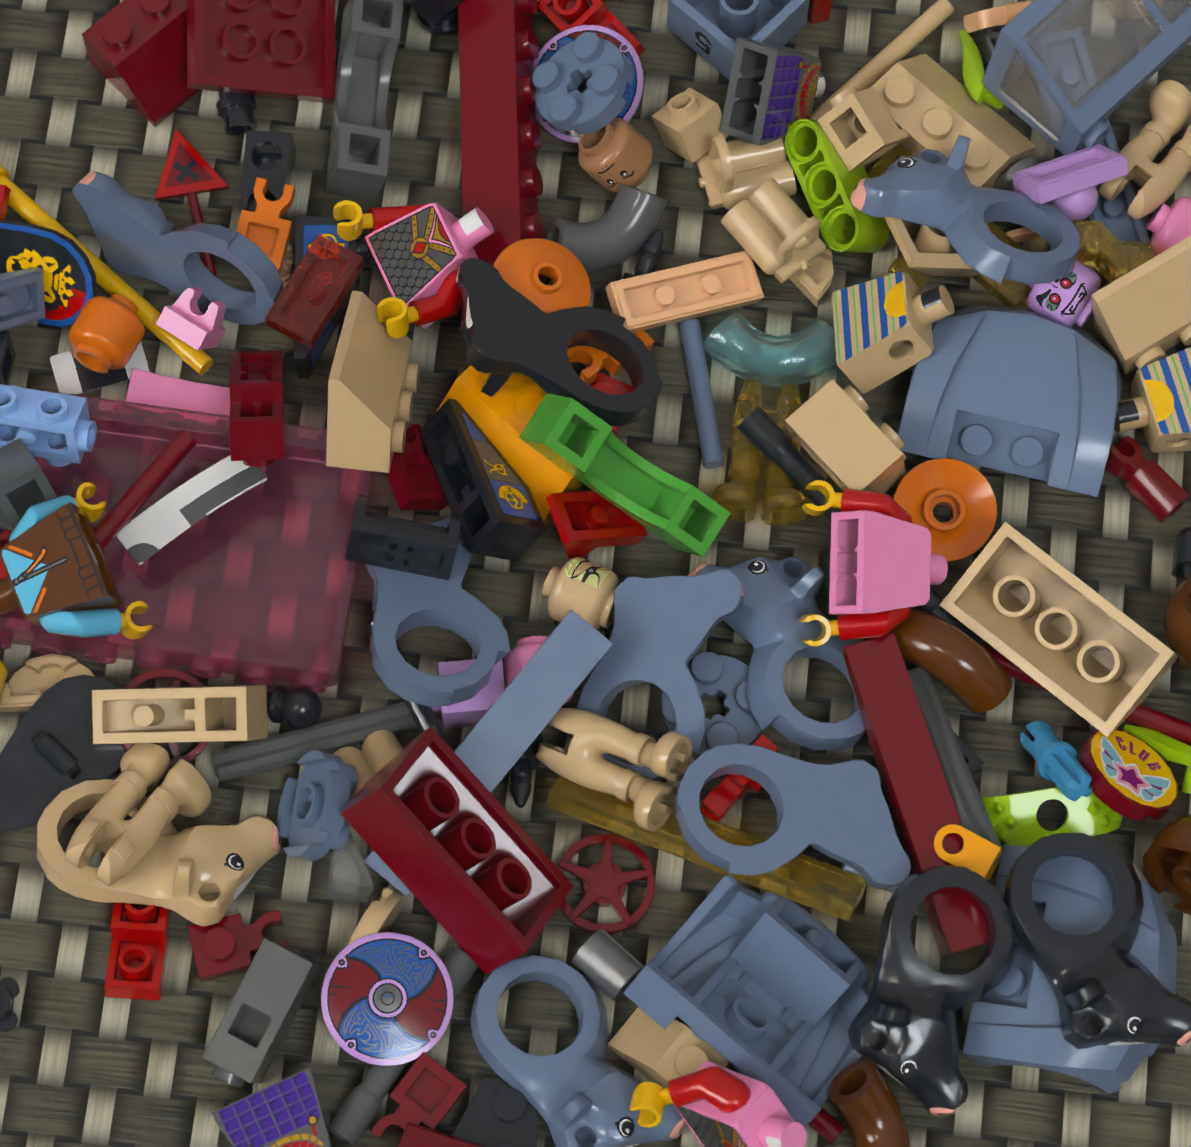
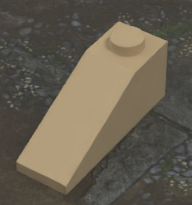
M266 685L92 690L93 744L218 742L267 739Z

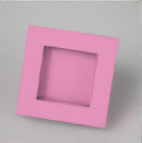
M199 287L187 288L173 305L164 307L156 324L196 350L218 347L227 330L221 326L226 305L222 301H213L209 305L205 314L202 313L198 308L197 302L203 290Z

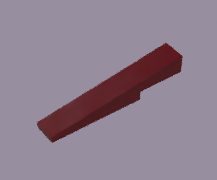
M891 633L844 646L841 650L900 844L905 853H909L915 873L931 866H953L937 855L934 849V839L937 832L944 826L951 824L962 826L895 634ZM950 833L944 837L942 846L947 853L957 854L963 849L964 841L959 834ZM941 888L924 898V905L940 957L988 943L989 927L987 917L982 906L970 894L956 888Z

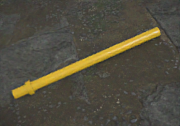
M0 165V185H6L11 189L8 205L30 224L56 230L74 240L88 256L96 275V283L110 296L118 294L131 300L137 306L138 311L136 314L141 318L144 326L199 375L205 374L211 368L214 360L203 350H196L158 326L156 322L161 313L9 179V172Z

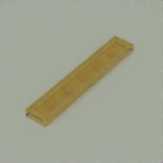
M561 776L549 791L546 806L719 873L731 875L724 869L703 860L684 840L676 818L675 809L662 827L656 831H649L640 828L634 821V801L626 803L613 795L585 788ZM703 817L707 827L718 838L733 845L753 846L767 841ZM801 853L769 873L754 876L732 874L735 879L845 921H850L867 885V881L862 876Z

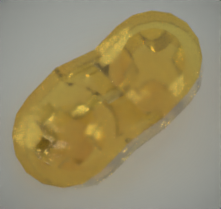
M1101 221L1073 222L1080 234V249L1077 260L1087 267H1095L1109 284L1155 257L1154 246L1139 241H1119Z

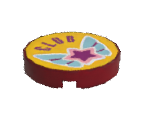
M1116 729L1107 737L1099 730H1096L1078 751V762L1088 771L1093 779L1090 783L1093 793L1113 811L1129 819L1143 821L1147 816L1153 817V821L1159 820L1178 799V783L1169 765L1145 741L1126 731Z

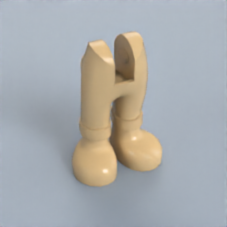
M1164 80L1151 91L1149 106L1152 121L1147 122L1139 134L1119 152V154L1127 157L1129 174L1101 183L1099 188V194L1109 202H1112L1123 191L1130 180L1142 186V189L1138 191L1127 211V214L1135 220L1147 216L1161 206L1180 186L1187 173L1191 172V124L1188 126L1184 137L1175 143L1169 150L1168 155L1159 164L1152 162L1157 154L1167 146L1171 137L1176 135L1191 117V93L1184 85L1177 81Z
M561 707L548 724L560 729L562 732L573 735L569 749L541 742L539 743L535 758L561 777L580 786L613 795L626 803L634 801L633 817L640 828L656 831L662 827L675 809L674 798L678 788L661 781L645 778L641 773L629 768L620 767L607 761L603 754L609 753L626 759L628 762L639 767L646 766L653 773L668 780L678 782L682 780L687 767L691 764L692 743L690 739L678 732L670 731L656 742L651 736L636 733L598 714L576 708Z
M153 743L134 744L121 758L120 769L122 773L114 780L113 786L90 810L73 833L64 855L65 860L81 869L98 850L102 851L106 855L98 868L96 878L110 887L142 861L157 842L166 825L177 814L193 818L204 813L212 801L209 785L194 766L183 759L177 761L169 770V755L163 747ZM153 791L144 806L130 820H124L146 793Z

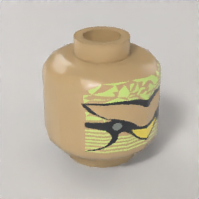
M581 557L570 559L562 568L554 566L547 575L542 588V595L548 597L549 616L555 621L561 622L572 609L597 631L601 627L608 629L614 622V596L616 587L619 586V579L613 571Z

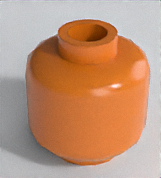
M112 294L109 298L97 296L88 299L68 333L70 345L74 348L72 354L75 359L83 366L99 373H107L109 369L118 370L124 368L145 335L143 321L136 314L138 311L137 306L128 298L118 294Z

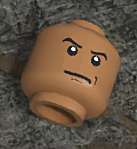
M616 117L600 130L581 135L578 144L580 167L609 192H618L621 183L630 187H637L648 177L653 158L651 143L623 118Z

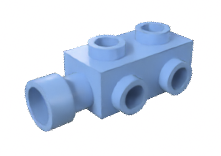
M0 384V449L20 438L34 457L45 458L48 464L55 467H64L71 463L80 464L84 453L92 451L96 441L97 425L95 421L90 420L87 398L67 393H53L22 388L16 385Z

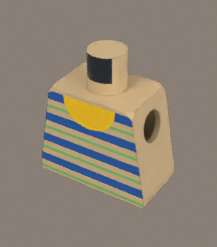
M897 272L833 292L832 304L837 366L864 394L929 357L934 350L932 323L954 314V304L947 289L940 285L923 293L907 273Z
M1191 347L1137 370L1130 386L1132 398L1119 402L1114 426L1116 433L1142 428L1148 447L1152 452L1191 451Z

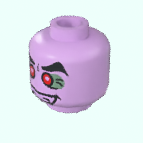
M1076 259L1073 271L1068 278L1064 276L1051 283L1026 284L1032 288L1028 295V307L1038 314L1063 325L1073 326L1075 324L1081 328L1092 315L1091 294L1099 290L1101 284L1100 276Z

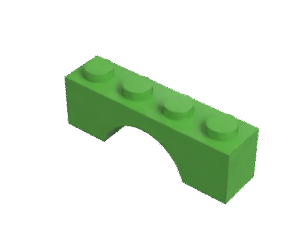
M546 393L519 438L676 550L704 557L731 512L692 484L674 477L635 453L613 434L612 426L573 398Z

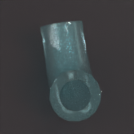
M735 313L721 322L709 334L703 345L704 350L716 362L740 379L770 387L806 384L837 367L834 330L826 322L816 318L793 334L775 336L761 332L750 324L741 313Z

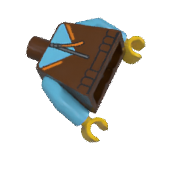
M85 482L79 486L74 498L64 495L28 508L10 534L9 543L0 549V558L8 576L0 580V616L20 607L26 620L39 627H43L47 632L77 637L117 635L121 631L129 639H140L151 630L152 625L137 626L130 618V614H143L149 609L145 602L135 601L123 613L116 609L123 602L91 525L92 522H96L101 518L107 503L101 501L99 504L91 505L84 501L94 496L97 489L96 485L91 482Z

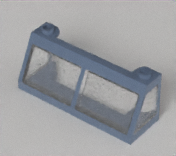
M1034 0L1001 29L982 84L1063 155L1100 144L1110 131V127L1106 125L1110 114L1191 41V0Z

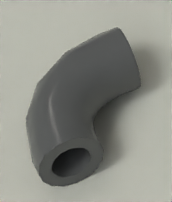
M621 183L616 198L609 210L597 220L580 223L556 217L548 226L544 239L556 242L570 250L580 260L587 273H594L620 265L643 247L661 220L668 200Z

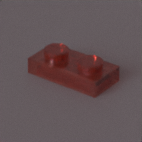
M318 234L265 317L267 326L312 349L365 266L363 257Z

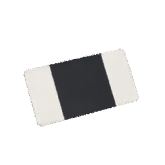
M141 342L124 368L118 370L109 369L107 373L95 372L83 366L75 359L72 351L50 357L59 393H67L73 396L128 381L131 378L133 369L150 372Z

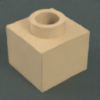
M690 87L683 93L672 97L667 105L652 115L664 146L691 163H694L710 151L714 135L721 133L724 138L729 136V134L720 132L723 114L718 103Z

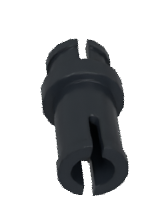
M218 91L220 100L216 103L218 116L224 118L226 134L242 135L246 134L247 130L257 128V122L253 114L257 109L255 96Z

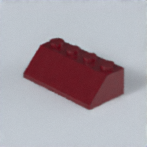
M123 0L82 33L90 63L154 127L159 125L201 90L187 88V0Z
M431 726L370 778L341 812L346 821L485 974L526 953L573 888V884Z

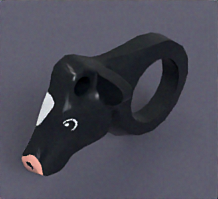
M469 258L460 265L456 277L457 285L463 297L460 333L467 344V362L477 371L489 373L481 389L482 393L493 397L510 376L523 374L533 379L546 393L573 398L610 426H624L638 421L660 394L663 380H660L656 360L642 340L623 326L625 318L604 309L588 306L563 309L548 314L508 285L493 265L475 258ZM575 346H590L607 352L619 361L629 374L633 386L632 392L625 395H613L592 388L572 368L567 350Z
M1056 833L1042 837L1034 842L1015 859L1005 882L1004 900L1012 918V927L1018 940L1034 959L1054 990L1059 1004L1060 1024L1064 1039L1077 1049H1087L1098 1045L1120 1046L1142 1043L1167 1044L1176 1047L1187 1045L1191 1041V1002L1168 991L1130 953L1139 930L1144 907L1142 884L1132 862H1125L1109 844L1084 833ZM1060 856L1080 857L1093 863L1106 876L1113 892V910L1107 924L1101 930L1085 936L1066 935L1051 928L1040 917L1032 899V881L1037 869L1044 862Z
M931 866L909 876L896 888L887 903L880 925L878 956L872 991L868 1001L852 1021L848 1030L851 1048L871 1059L885 1073L908 1088L921 1101L927 1111L934 1116L954 1114L966 1102L968 1095V1086L958 1065V1037L955 1010L975 1002L999 985L1010 970L1018 944L1013 942L1012 918L1001 892L980 874L961 866ZM941 888H956L970 894L982 906L988 920L989 940L983 956L972 968L957 975H945L931 969L918 957L911 941V921L917 906L928 894Z

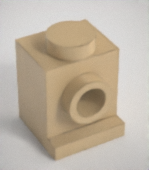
M851 86L843 90L829 101L832 109L817 120L849 172L875 163L909 137L905 128L899 129L873 87L858 91L855 86Z

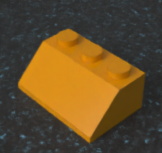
M470 365L455 380L437 411L448 399H454L460 403L529 487L546 526L553 519L546 497L551 493L580 492L586 486L519 438L545 397L546 392L533 379L522 374L510 376L493 397H490L481 392L489 373L479 372Z

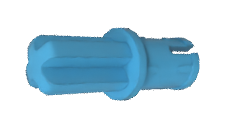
M1038 720L1029 723L1026 729L1034 736L1035 740L1032 741L1027 733L1022 731L1020 743L1036 760L1039 774L1046 780L1053 781L1066 798L1071 801H1077L1081 796L1088 797L1093 791V788L1090 786L1092 777L1078 762L1075 748L1069 743L1061 741L1047 722Z

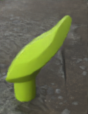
M960 30L959 39L962 48L961 71L963 84L968 95L976 103L984 102L996 110L1001 109L1005 104L982 84L985 69L977 45L966 30Z
M1126 724L1123 731L1145 741L1167 761L1187 765L1181 792L1191 794V746L1160 732Z

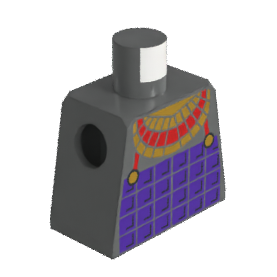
M738 37L720 132L757 145H765L785 137L788 128L793 122L799 119H811L814 100L820 98L825 91V79L820 73L822 65L820 58L782 45Z
M310 1068L304 1069L212 1112L217 1125L232 1147H332L317 1086Z

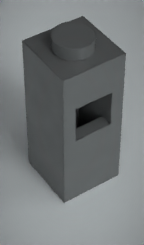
M264 938L202 1057L216 1065L212 1072L214 1076L238 1088H242L245 1081L249 1083L262 1082L322 965L274 940Z

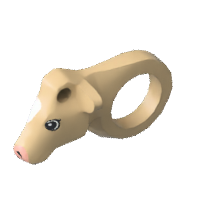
M86 780L61 791L45 808L37 823V860L47 878L59 889L74 897L95 902L130 903L163 907L173 910L192 923L203 927L219 923L229 905L244 890L255 873L269 859L278 854L281 849V837H279L278 828L266 816L253 815L229 826L201 825L186 828L180 832H177L171 821L166 825L159 839L142 861L127 875L109 887L96 878L99 867L85 865L79 869L67 862L64 857L65 852L58 838L64 825L74 815L93 808L113 786L114 780ZM146 794L128 814L130 817H133L144 806L149 795Z

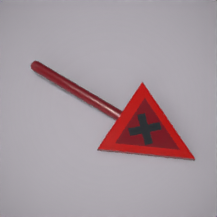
M176 129L155 195V201L187 196L194 225L204 223L197 194L229 189V186ZM201 252L204 266L215 276L216 269L212 254Z

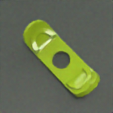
M1057 786L981 797L1001 848H1003V845L1028 847L1038 839L1056 833H1084L1089 836L1101 835L1119 828L1123 819V815L1109 808L1096 797L1093 791L1088 797L1081 796L1077 801H1071L1066 798ZM1050 799L1061 801L1067 811L1064 824L1056 830H1045L1037 821L1039 806Z

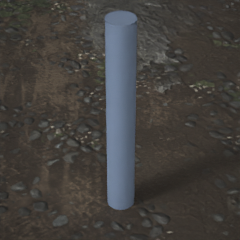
M688 319L680 323V331L703 466L706 469H713L723 466L724 460L700 321Z

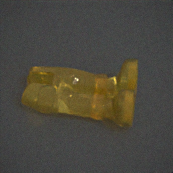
M747 378L741 389L734 410L731 431V463L729 464L728 472L731 482L716 486L711 493V499L731 512L728 519L737 522L748 523L753 521L756 516V483L759 481L760 475L759 462L761 452L737 427L752 411L762 406V379ZM782 382L777 409H762L791 438L793 445L800 450V445L788 433L785 420L802 406L797 383ZM768 461L765 472L767 487L763 498L761 520L767 525L775 526L794 524L804 520L807 517V513L803 511L802 506L803 504H809L806 495L793 489L792 487L795 484L775 463Z

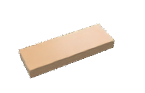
M746 251L610 282L605 287L613 313L626 319L623 326L632 333L759 303L764 298L753 260Z

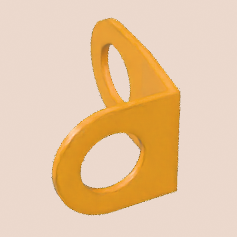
M955 824L941 828L934 839V849L942 860L953 866H961L974 871L987 881L994 874L1003 855L1001 847ZM950 833H957L963 838V849L957 854H949L943 849V839Z

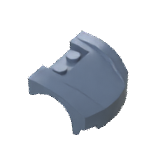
M997 305L970 306L954 311V314L933 322L934 350L929 357L915 364L897 433L905 445L901 450L934 459H955L969 464L1046 481L1048 486L1098 497L1114 432L1122 388L1121 375L1115 356L1089 333L1079 327L1063 325L1027 308Z
M1003 845V855L1000 860L995 888L1001 892L1003 899L1005 882L1015 859L1029 847ZM1060 856L1044 862L1037 869L1032 881V899L1038 914L1051 928L1066 935L1085 936L1101 930L1107 924L1113 910V892L1106 876L1093 863L1080 857ZM1140 880L1144 907L1139 930L1130 953L1168 991L1175 995L1178 953L1175 930L1169 923L1162 897L1149 885ZM1012 927L1013 942L1018 944L1012 966L1000 984L984 995L983 1002H972L962 1054L979 1066L1020 1065L1035 1067L1079 1078L1093 1084L1108 1094L1118 1092L1122 1089L1120 1084L1130 1079L1144 1057L1152 1056L1159 1044L1098 1045L1087 1049H1077L1066 1041L1061 1031L1059 1004L1054 990L1034 959L1018 940Z
M731 874L720 880L669 942L645 965L623 994L664 1029L678 1016L699 1039L708 1042L729 1060L738 1073L766 1083L772 1088L793 1120L801 1123L805 1128L819 1113L822 1105L829 1097V1088L833 1079L840 1071L848 1065L857 1062L863 1056L851 1048L848 1030L852 1021L869 999L871 991L867 985L871 980V972L861 959L825 924L790 898L774 889L768 890L761 896L738 885L735 877Z

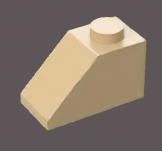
M639 1007L607 1045L649 1081L657 1083L663 1088L668 1087L669 1080L697 1071L704 1061L727 1069L730 1065L729 1060L708 1042L699 1039L687 1025L674 1019L664 1029Z

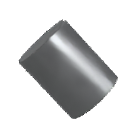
M599 929L583 944L571 961L614 1001L623 995L625 990L645 967L604 929Z

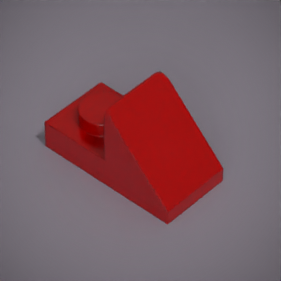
M594 491L551 493L546 497L569 560L574 557L584 558L596 547L636 545L647 536L644 526Z

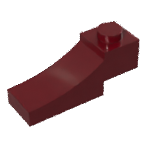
M283 350L233 351L229 381L231 461H243V464L252 467L267 466L274 463L275 460L284 459Z

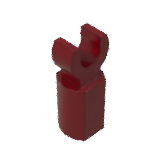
M1127 435L1117 447L1113 445L1110 447L1105 469L1115 476L1122 477L1127 482L1125 487L1161 523L1173 516L1188 500L1189 495L1153 459L1148 461L1144 457L1141 446L1133 438Z

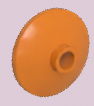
M540 238L523 239L504 249L494 262L493 266L498 270L503 280L545 313L549 314L563 309L589 306L591 287L584 266L570 250L556 242ZM538 274L548 277L553 285L543 284L539 280Z
M940 458L921 463L904 476L894 494L893 499L911 515L913 524L928 528L931 533V553L942 554L947 562H954L971 556L986 543L993 532L997 518V504L994 492L989 482L978 470L962 461ZM938 505L947 506L952 513L951 520L948 522L937 521L933 515V509Z

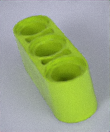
M799 119L793 122L785 135L786 153L813 215L817 216L821 221L819 229L828 247L840 252L874 254L880 251L886 245L889 238L890 228L885 218L873 217L863 213L854 207L851 202V194L861 179L869 178L865 167L849 172L817 120Z

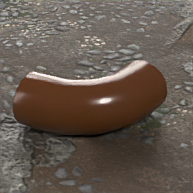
M911 607L909 617L886 634H895L904 661L915 664L946 684L974 712L983 713L992 710L1000 705L1009 695L1012 688V679L1005 668L984 646L961 629L936 615Z
M858 1061L840 1071L830 1085L829 1097L847 1121L855 1147H910L909 1132L900 1105L874 1064L868 1061Z

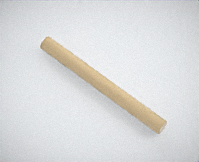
M937 0L812 112L811 120H818L830 111L832 107L829 101L843 90L855 86L860 91L870 88L894 64L905 57L954 12L951 3L948 0Z

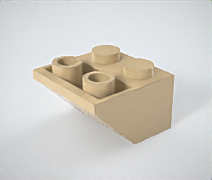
M831 379L785 420L788 433L842 491L844 488L886 493L897 487L906 475L904 464L906 456L901 450L905 445L886 423L879 427L875 425L866 413L869 410L868 404L853 387L848 385L843 390Z

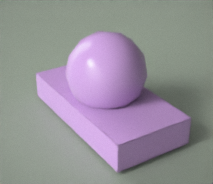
M1097 144L1017 171L1015 174H1012L1015 192L1026 194L1032 201L1038 204L1050 203L1074 222L1082 221L1090 216L1097 206L1098 190L1096 185L1128 175L1129 173L1127 157Z

